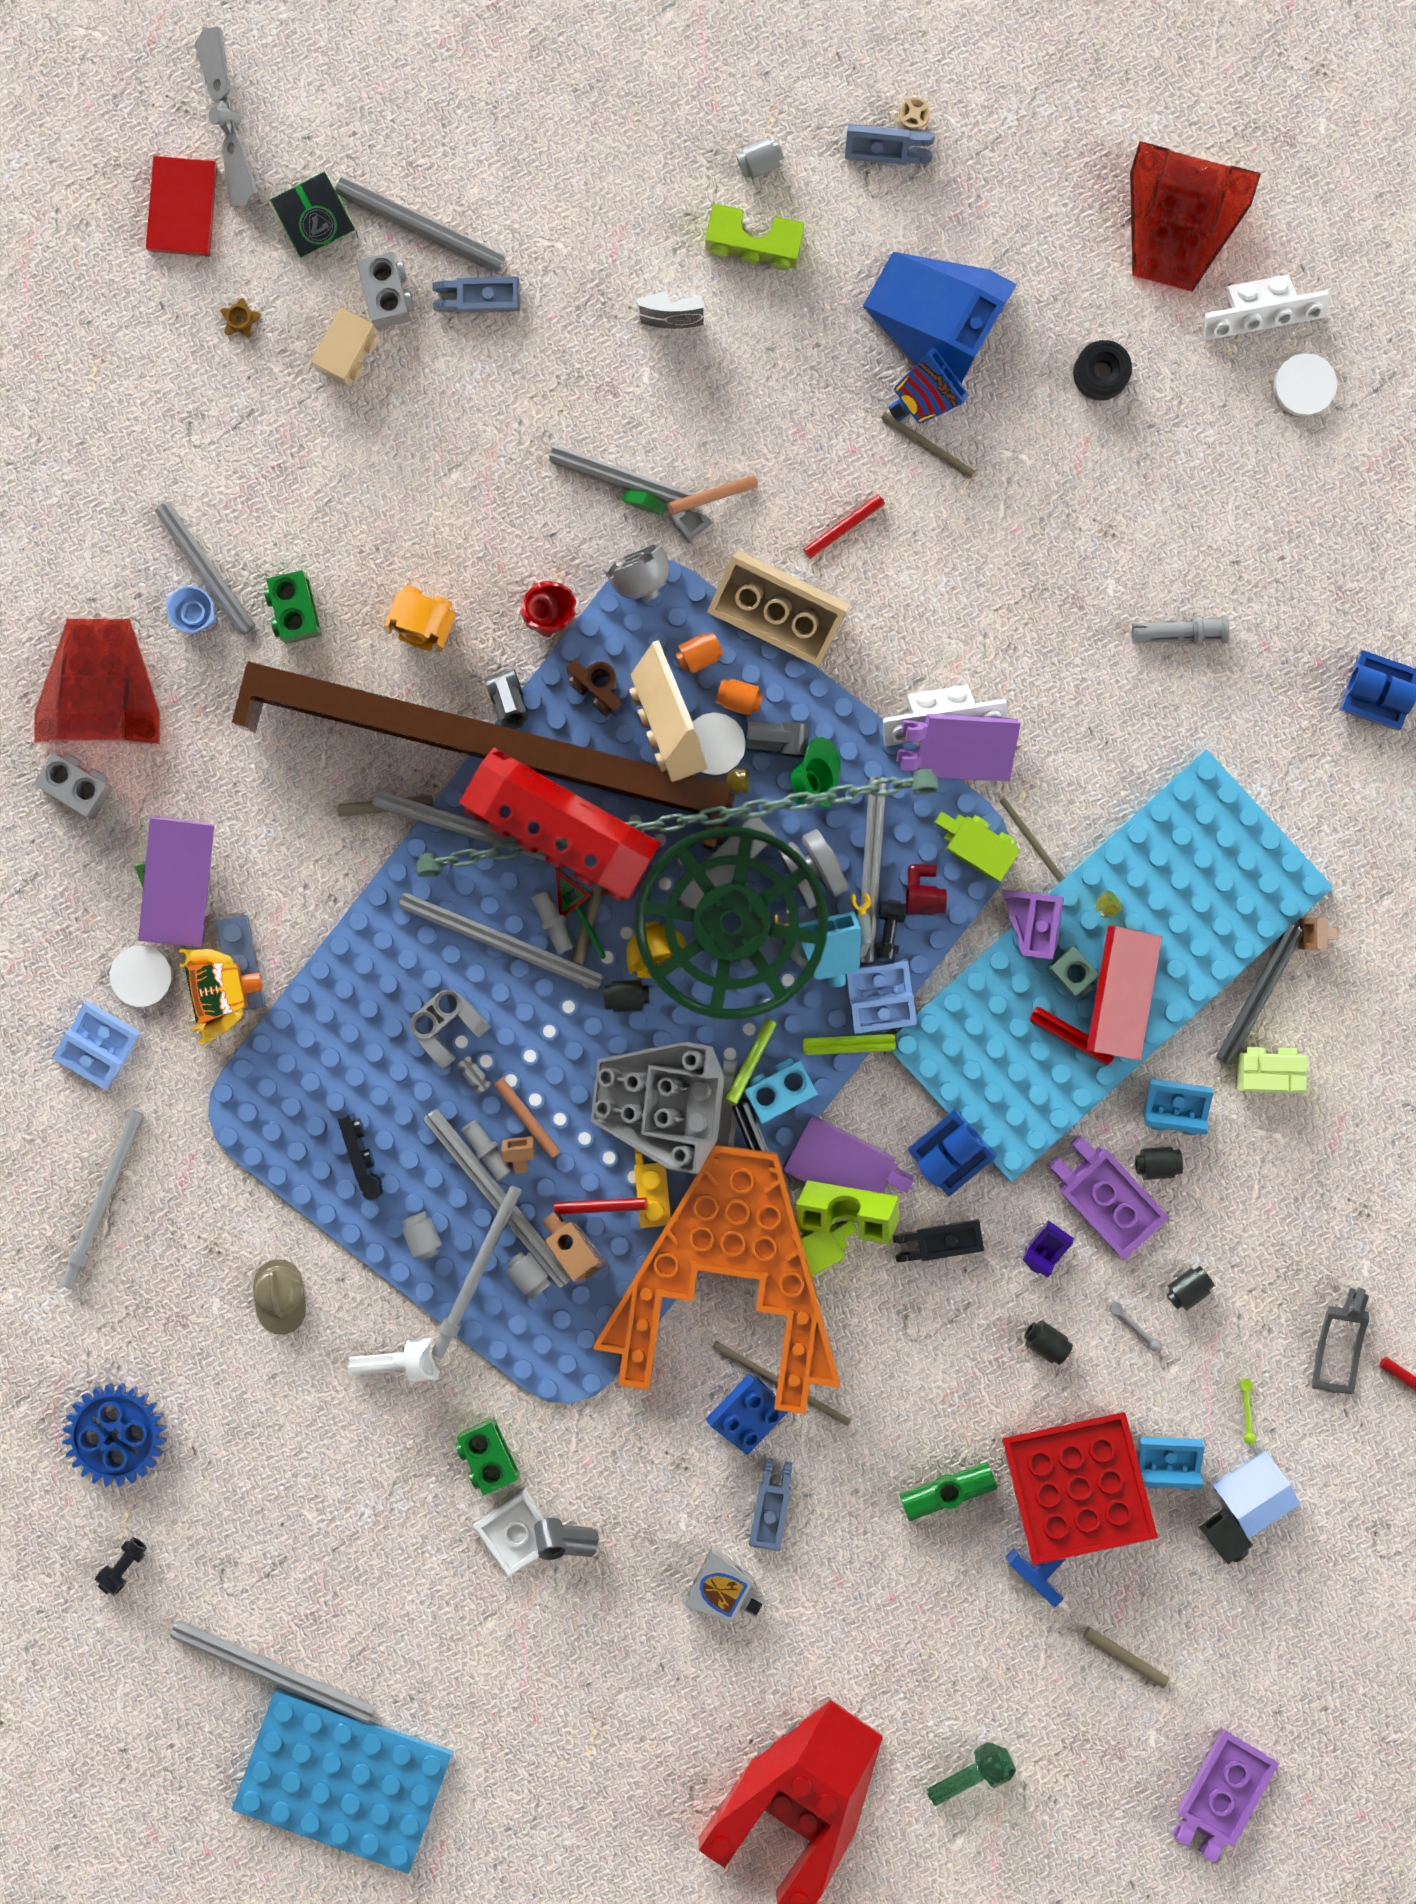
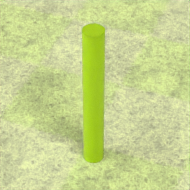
M765 1019L725 1099L728 1104L737 1105L777 1025L774 1021Z

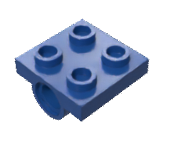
M1364 650L1360 651L1339 710L1397 731L1401 730L1406 715L1409 714L1416 702V668Z
M956 1108L907 1149L917 1161L918 1168L925 1178L934 1186H939L948 1197L997 1156Z
M748 1374L705 1420L714 1430L748 1455L788 1412L774 1410L776 1395L758 1377Z

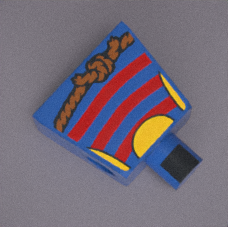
M934 346L894 387L899 399L889 406V410L897 421H901L911 414L916 422L921 424L961 405L969 394Z

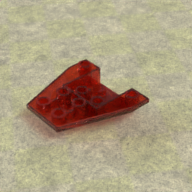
M1139 141L1130 170L1132 276L1193 292L1251 207L1261 173L1232 165L1227 166Z
M67 619L35 709L34 743L67 744V741H123L128 744H160V711L130 619Z

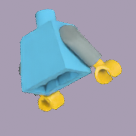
M864 893L865 902L860 907L856 904L855 894L850 896V905L857 910V916L854 911L828 917L827 941L814 976L818 980L827 978L828 984L831 987H841L846 984V974L856 972L860 968V959L865 957L873 941L870 914H867L866 911L871 905V898L867 893ZM777 913L775 914L776 924L789 926V922L787 924L780 923ZM818 919L799 923L798 928L818 931ZM796 941L790 958L802 969H805L812 956L815 944Z

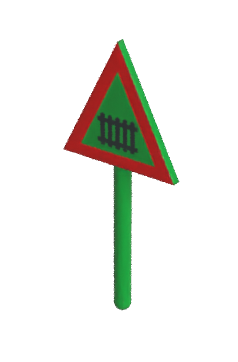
M555 868L559 914H563L566 917L576 910L599 957L604 959L606 954L580 906L594 895L561 870Z

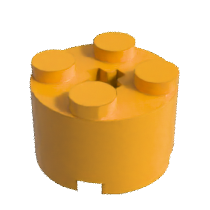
M405 585L403 590L398 591L384 625V630L391 634L392 629L400 633L398 639L411 646L431 651L433 646H437V652H442L456 617L454 611L450 609L452 603L440 596H434L432 599L421 595V590Z

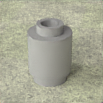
M770 137L742 147V151L736 153L744 178L748 176L755 178L780 167L779 160L784 159L778 140L772 142Z
M425 1211L402 1221L404 1226L402 1232L413 1257L420 1256L422 1261L439 1254L437 1248L442 1246V1243L431 1217L428 1218Z
M520 1251L507 1262L510 1268L506 1271V1274L522 1294H527L531 1300L551 1284L547 1279L549 1275L530 1252L524 1255Z

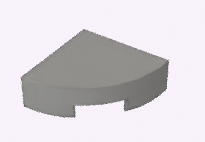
M683 511L670 516V519L688 543L713 526L711 519L697 512Z

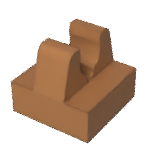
M1327 917L1300 918V928L1304 930L1300 940V950L1328 949V940H1339V927H1328Z
M533 1136L502 1140L501 1154L503 1163L512 1162L515 1174L527 1173L528 1160L535 1157Z

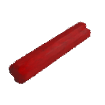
M1036 1007L1029 1017V1021L1105 1066H1108L1113 1061L1114 1055L1086 1050L1089 1035L1040 1007Z

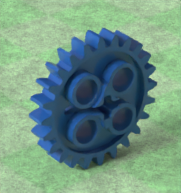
M112 1383L105 1386V1392H103L100 1386H97L93 1389V1396L88 1392L82 1395L84 1403L77 1401L72 1405L77 1413H69L66 1416L73 1424L63 1427V1431L70 1433L71 1436L62 1442L66 1445H72V1449L65 1455L66 1457L76 1456L77 1460L73 1463L72 1467L75 1468L82 1465L84 1467L81 1473L82 1477L90 1472L93 1473L92 1483L94 1484L101 1477L104 1478L105 1487H108L113 1479H115L117 1486L121 1487L125 1483V1477L132 1484L137 1480V1474L141 1477L148 1474L146 1466L153 1468L157 1465L156 1460L152 1456L160 1457L164 1453L162 1449L157 1447V1445L167 1442L165 1437L159 1436V1433L167 1429V1425H160L157 1422L164 1416V1413L154 1414L152 1410L158 1403L153 1402L148 1405L146 1403L148 1393L143 1394L141 1397L136 1396L137 1386L133 1387L129 1392H126L125 1383H121L116 1391ZM107 1405L114 1406L118 1410L117 1420L107 1416ZM93 1417H97L100 1423L94 1422ZM132 1425H138L142 1428V1439H137L131 1434ZM114 1429L119 1432L117 1435L118 1439L116 1440L111 1438ZM88 1430L98 1434L99 1443L97 1445L88 1441ZM130 1446H134L137 1449V1452L134 1453ZM112 1450H118L123 1454V1464H118L112 1459Z

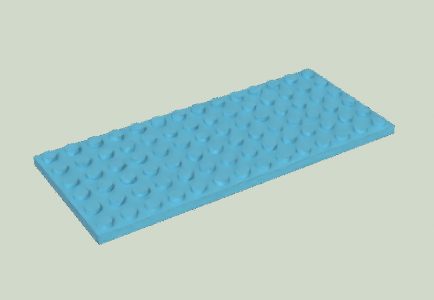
M1206 749L1047 894L1064 898L1056 959L1069 947H1075L1096 972L1100 974L1108 925L1162 936L1141 1060L1115 1056L1113 1061L1108 1066H1105L1029 1021L1032 1011L1036 1007H1040L1089 1035L1099 976L1093 980L1097 985L1085 996L1082 997L1080 993L1077 996H1071L1046 969L1055 960L1028 957L1021 954L1017 942L1018 937L1013 926L916 1014L917 1025L901 1027L894 1034L896 1048L891 1052L948 1114L953 1109H957L996 1153L997 1156L992 1161L993 1164L1010 1182H1013L1277 940L1290 924H1294L1325 896L1333 886ZM1072 965L1067 971L1068 979L1073 983L1079 982L1082 978L1080 967Z

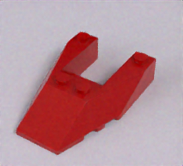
M829 1700L800 1722L798 1727L785 1737H780L773 1743V1746L750 1761L700 1834L698 1850L725 1868L765 1810L810 1841L776 1890L777 1904H817L856 1832L883 1738L882 1734L834 1701Z

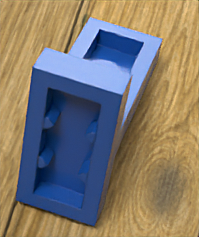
M1015 1548L1005 1556L1008 1563L1054 1608L1063 1600L1060 1592L1047 1579L1066 1559L1032 1566Z

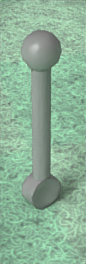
M1117 1302L1111 1304V1313L1119 1315L1149 1343V1347L1153 1352L1161 1350V1342L1152 1339L1123 1311L1121 1304Z

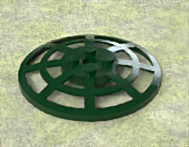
M727 826L710 828L692 834L676 843L660 857L649 871L641 887L636 905L635 932L637 946L642 961L652 979L665 994L679 1005L695 1013L712 1018L731 1020L752 1018L768 1013L787 1003L802 990L813 976L822 958L827 941L828 915L826 901L821 885L811 867L798 852L784 841L766 832L746 827ZM724 836L740 837L737 856H718L699 864L688 849L696 843L711 838ZM753 839L765 842L780 850L796 864L798 869L782 879L768 865L750 858ZM678 856L688 872L675 885L668 903L648 901L658 876L667 864ZM735 865L732 884L715 887L705 871L718 866ZM748 867L764 874L775 885L758 895L755 891L745 886ZM694 879L705 895L699 901L696 909L677 906L683 891ZM805 879L808 881L816 901L818 931L798 928V908L790 889ZM780 896L784 897L788 908L789 926L770 923L767 905ZM735 913L740 917L741 926L738 930L731 932L723 927L722 920L726 914ZM646 914L665 917L666 938L673 956L658 966L651 955L647 942ZM675 919L693 922L694 933L697 939L683 949L680 948L675 934ZM768 935L785 938L786 943L781 953L769 965L759 949L766 941ZM796 941L815 944L812 956L804 971L791 986L785 989L775 973L788 960ZM702 950L718 958L716 976H711L699 970L689 959ZM748 957L759 972L747 978L728 979L731 961H738ZM681 966L695 979L706 985L713 986L710 1006L685 996L671 985L665 976ZM765 981L775 996L767 1002L752 1007L723 1008L726 989L748 988Z

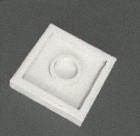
M525 1488L475 1522L473 1527L509 1578L539 1557L534 1525L546 1518Z

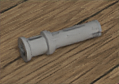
M1222 615L1219 619H1202L1200 616H1195L1191 621L1132 623V643L1183 640L1192 641L1196 645L1201 644L1202 641L1221 640L1222 643H1228L1229 619L1227 615Z

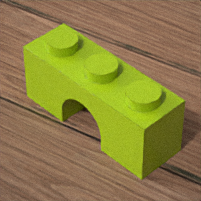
M713 203L705 238V249L710 250L711 254L718 257H728V255L739 256L742 261L751 264H757L759 261L767 262L779 270H788L789 267L796 269L804 233V222L774 216L772 228L768 234L758 238L751 237L742 228L743 209Z
M807 1180L796 1203L798 1228L828 1234L830 1227L835 1222L851 1220L858 1223V1239L889 1245L899 1222V1196Z

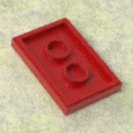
M153 156L146 249L148 252L210 256L217 177L216 161Z

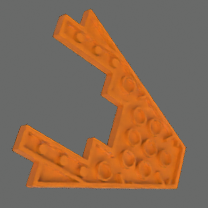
M715 1144L596 1340L593 1350L622 1354L618 1385L649 1390L651 1387L663 1297L693 1302L698 1271L757 1279L760 1282L756 1311L787 1316L774 1410L806 1414L810 1384L839 1388L840 1378L779 1155L773 1152Z

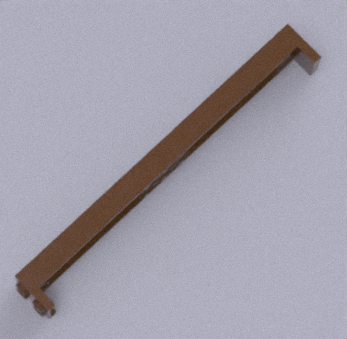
M247 661L231 722L243 730L256 733L262 707L266 703L480 759H485L495 747L539 774L699 814L703 809L719 806L731 809L735 799V794L730 793V784L694 775L671 782L668 771L661 772L659 766ZM721 811L705 814L709 817V820L722 818L719 816ZM723 823L707 826L706 830L710 828L727 827V825ZM725 836L703 841L704 848L715 851L716 844L723 845Z

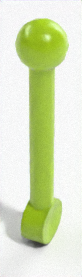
M1244 1378L1239 1382V1387L1243 1390L1246 1422L1244 1442L1252 1445L1256 1442V1436L1252 1431L1249 1392L1253 1384L1250 1380Z

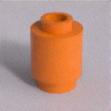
M712 632L708 635L705 633L700 634L678 645L679 653L675 654V657L682 671L688 669L693 674L717 662L718 657L724 655Z
M722 679L715 703L722 705V709L751 717L752 711L759 712L763 694L758 693L759 686L735 679H730V681Z

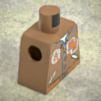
M558 1211L553 1212L542 1221L551 1233V1236L545 1240L547 1245L574 1282L583 1283L608 1264L577 1223L571 1221L566 1223ZM571 1237L573 1244L571 1248L567 1249L565 1242L567 1238Z

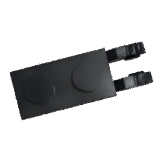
M352 1113L337 1120L356 1180L364 1196L363 1198L374 1201L375 1198L377 1199L382 1194V1181L371 1170V1167L375 1166L371 1150L369 1148L365 1149L362 1137H365L363 1123L360 1118L355 1119V1115Z
M979 1219L916 1229V1232H906L892 1236L893 1243L902 1244L918 1240L920 1251L900 1252L896 1255L897 1262L919 1259L928 1261L984 1251Z

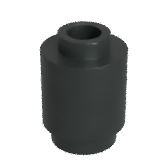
M642 979L611 981V984L604 985L605 1009H613V1012L643 1011V1004H649L648 985H642Z
M1172 1147L1141 1149L1140 1155L1135 1156L1136 1173L1141 1174L1143 1180L1175 1178V1175H1181L1183 1173L1181 1150H1173Z
M1198 1266L1194 1270L1190 1268L1167 1285L1170 1292L1166 1295L1177 1310L1183 1307L1188 1311L1211 1294L1210 1290L1215 1287V1284L1204 1269Z
M1043 1320L1030 1324L1024 1334L1026 1339L1025 1346L1049 1363L1062 1364L1069 1356L1073 1344L1068 1341L1066 1335Z

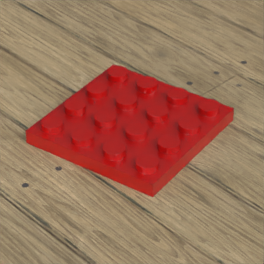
M1125 1412L1002 1438L1032 1566L1158 1538Z

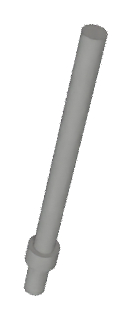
M132 1110L77 1246L75 1249H71L67 1259L69 1265L61 1282L62 1287L73 1289L81 1267L86 1266L90 1256L87 1252L144 1114Z
M510 1186L448 1318H444L439 1328L441 1333L431 1352L437 1358H443L451 1339L456 1338L461 1328L460 1320L522 1192L518 1187Z

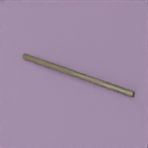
M1004 797L999 802L1060 883L1065 877Z
M715 1341L712 1348L770 1382L778 1384V1377ZM808 1395V1404L842 1424L849 1425L851 1419Z

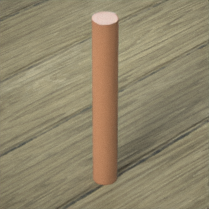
M753 475L669 502L668 509L671 515L757 488L758 482Z
M503 1077L498 1080L494 1087L552 1159L561 1152L506 1080Z

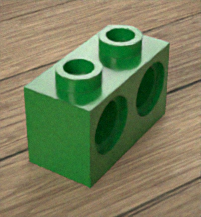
M303 570L267 578L268 588L264 589V595L268 607L273 606L275 618L271 619V625L275 637H280L285 644L322 636L308 575ZM286 586H294V596L289 600H282V589ZM293 616H301L302 624L297 630L288 629V621Z
M495 1417L460 1432L457 1437L458 1443L455 1444L457 1452L462 1461L467 1459L472 1470L468 1472L471 1483L475 1489L480 1488L483 1496L518 1480L520 1472ZM475 1436H482L486 1439L488 1447L484 1450H477L473 1447L471 1439ZM487 1465H495L500 1469L501 1475L495 1479L489 1478L485 1474L484 1468Z

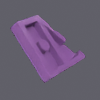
M1003 889L1002 895L1004 900H1006L1011 915L1010 920L1018 937L1017 942L1021 954L1028 957L1055 960L1064 898Z

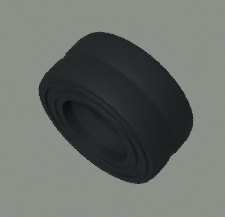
M1110 340L1092 342L1081 351L1073 369L1075 384L1080 392L1090 399L1109 400L1120 394L1129 382L1132 374V362L1128 352L1120 344ZM1100 362L1108 364L1111 368V375L1107 378H1099L1094 372V366Z

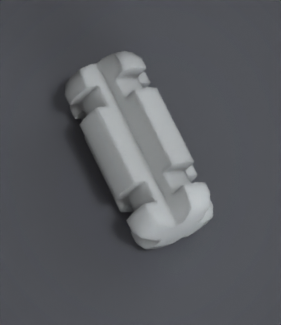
M468 1056L457 1064V1068L463 1070L462 1075L472 1087L475 1086L477 1089L475 1092L480 1094L490 1087L491 1082L485 1080V1074L476 1063H472V1057Z

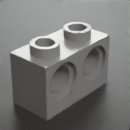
M393 252L357 260L370 320L375 328L379 329L411 321L409 311L414 310L410 291L404 292L402 281L407 280L403 261L397 262ZM381 270L391 271V275L386 280H377L376 276ZM391 299L398 301V305L394 310L387 311L383 309L386 301Z
M67 752L63 756L52 753L33 785L85 817L95 819L114 787L106 783L108 777L91 768L90 772L79 767L82 761ZM65 767L68 771V777L66 781L59 784L56 774L59 769ZM92 783L95 793L92 798L86 800L83 797V789L87 784Z

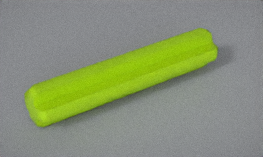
M893 1034L803 1039V1053L805 1055L893 1051L896 1048V1040Z

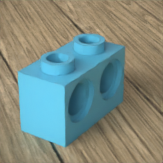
M789 1058L776 1065L777 1072L766 1077L763 1072L749 1079V1087L744 1090L762 1124L818 1095L800 1060L793 1062L792 1058ZM789 1073H798L801 1076L802 1085L799 1089L792 1091L785 1087L784 1080ZM763 1087H768L774 1092V1100L768 1105H762L756 1099L758 1090Z

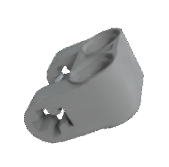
M443 990L436 994L412 1016L409 1024L412 1034L442 1069H445L456 1058L439 1039L437 1034L456 1017L459 1016L478 1038L491 1028L477 1009L459 992L454 990ZM446 995H452L457 1001V1007L451 1013L445 1012L441 1007V1001ZM423 1016H428L433 1021V1029L428 1034L422 1033L418 1028V1021Z

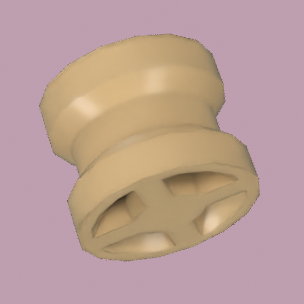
M919 97L906 99L899 109L897 119L899 129L910 130V132L916 129L925 131L930 117L928 104Z

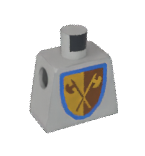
M712 1546L684 1598V1606L725 1621L733 1622L739 1609L756 1617L764 1599L749 1592L753 1584V1576L719 1549Z

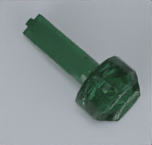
M986 1742L975 1748L976 1763L927 1788V1795L932 1800L933 1805L938 1806L984 1781V1779L994 1789L1010 1781L1016 1772V1768L1007 1749L991 1742Z

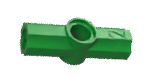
M988 1462L952 1475H941L933 1482L900 1493L899 1495L908 1520L912 1521L944 1508H956L963 1501L998 1488ZM946 1485H954L956 1487V1493L951 1498L940 1496L941 1489Z

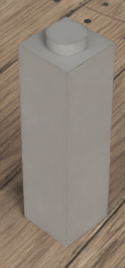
M759 817L750 818L741 826L766 832L774 837L777 836ZM731 836L709 859L726 855L737 856L740 837ZM753 839L750 858L755 859L769 844ZM735 865L718 866L705 871L715 887L730 884L733 881ZM694 879L683 891L677 906L696 909L699 901L705 895Z

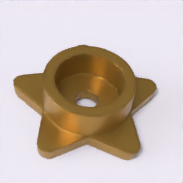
M240 298L237 304L229 308H222L220 311L227 321L224 331L226 335L240 332L247 338H250L252 336L251 325L261 317L260 313L248 310L244 298ZM243 317V320L239 322L237 321V318Z

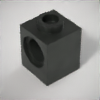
M1224 1508L1199 1527L1227 1564H1230L1232 1561L1238 1562L1249 1553L1248 1549L1253 1546Z

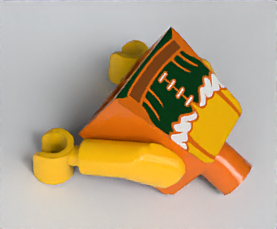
M180 949L179 953H185L187 957L186 962L179 964V967L185 968L196 1025H199L193 1027L192 1031H201L203 1035L202 1040L197 1042L200 1045L210 1042L216 1036L227 1032L242 1018L243 1009L249 1007L246 994L263 991L262 977L260 972L242 975L240 964L234 963L230 956L212 949Z

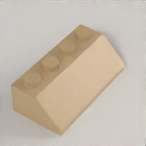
M738 550L730 560L707 613L820 667L850 604Z
M659 640L655 641L650 645L630 674L634 687L630 688L629 691L635 707L642 705V709L637 711L643 727L650 726L651 728L646 734L652 750L658 748L660 751L654 754L660 771L664 772L667 770L671 782L704 771L708 767L694 725Z

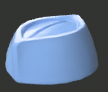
M185 586L176 590L166 599L169 622L179 631L196 633L218 622L212 600L201 588Z

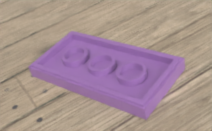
M150 817L138 941L202 948L214 823Z

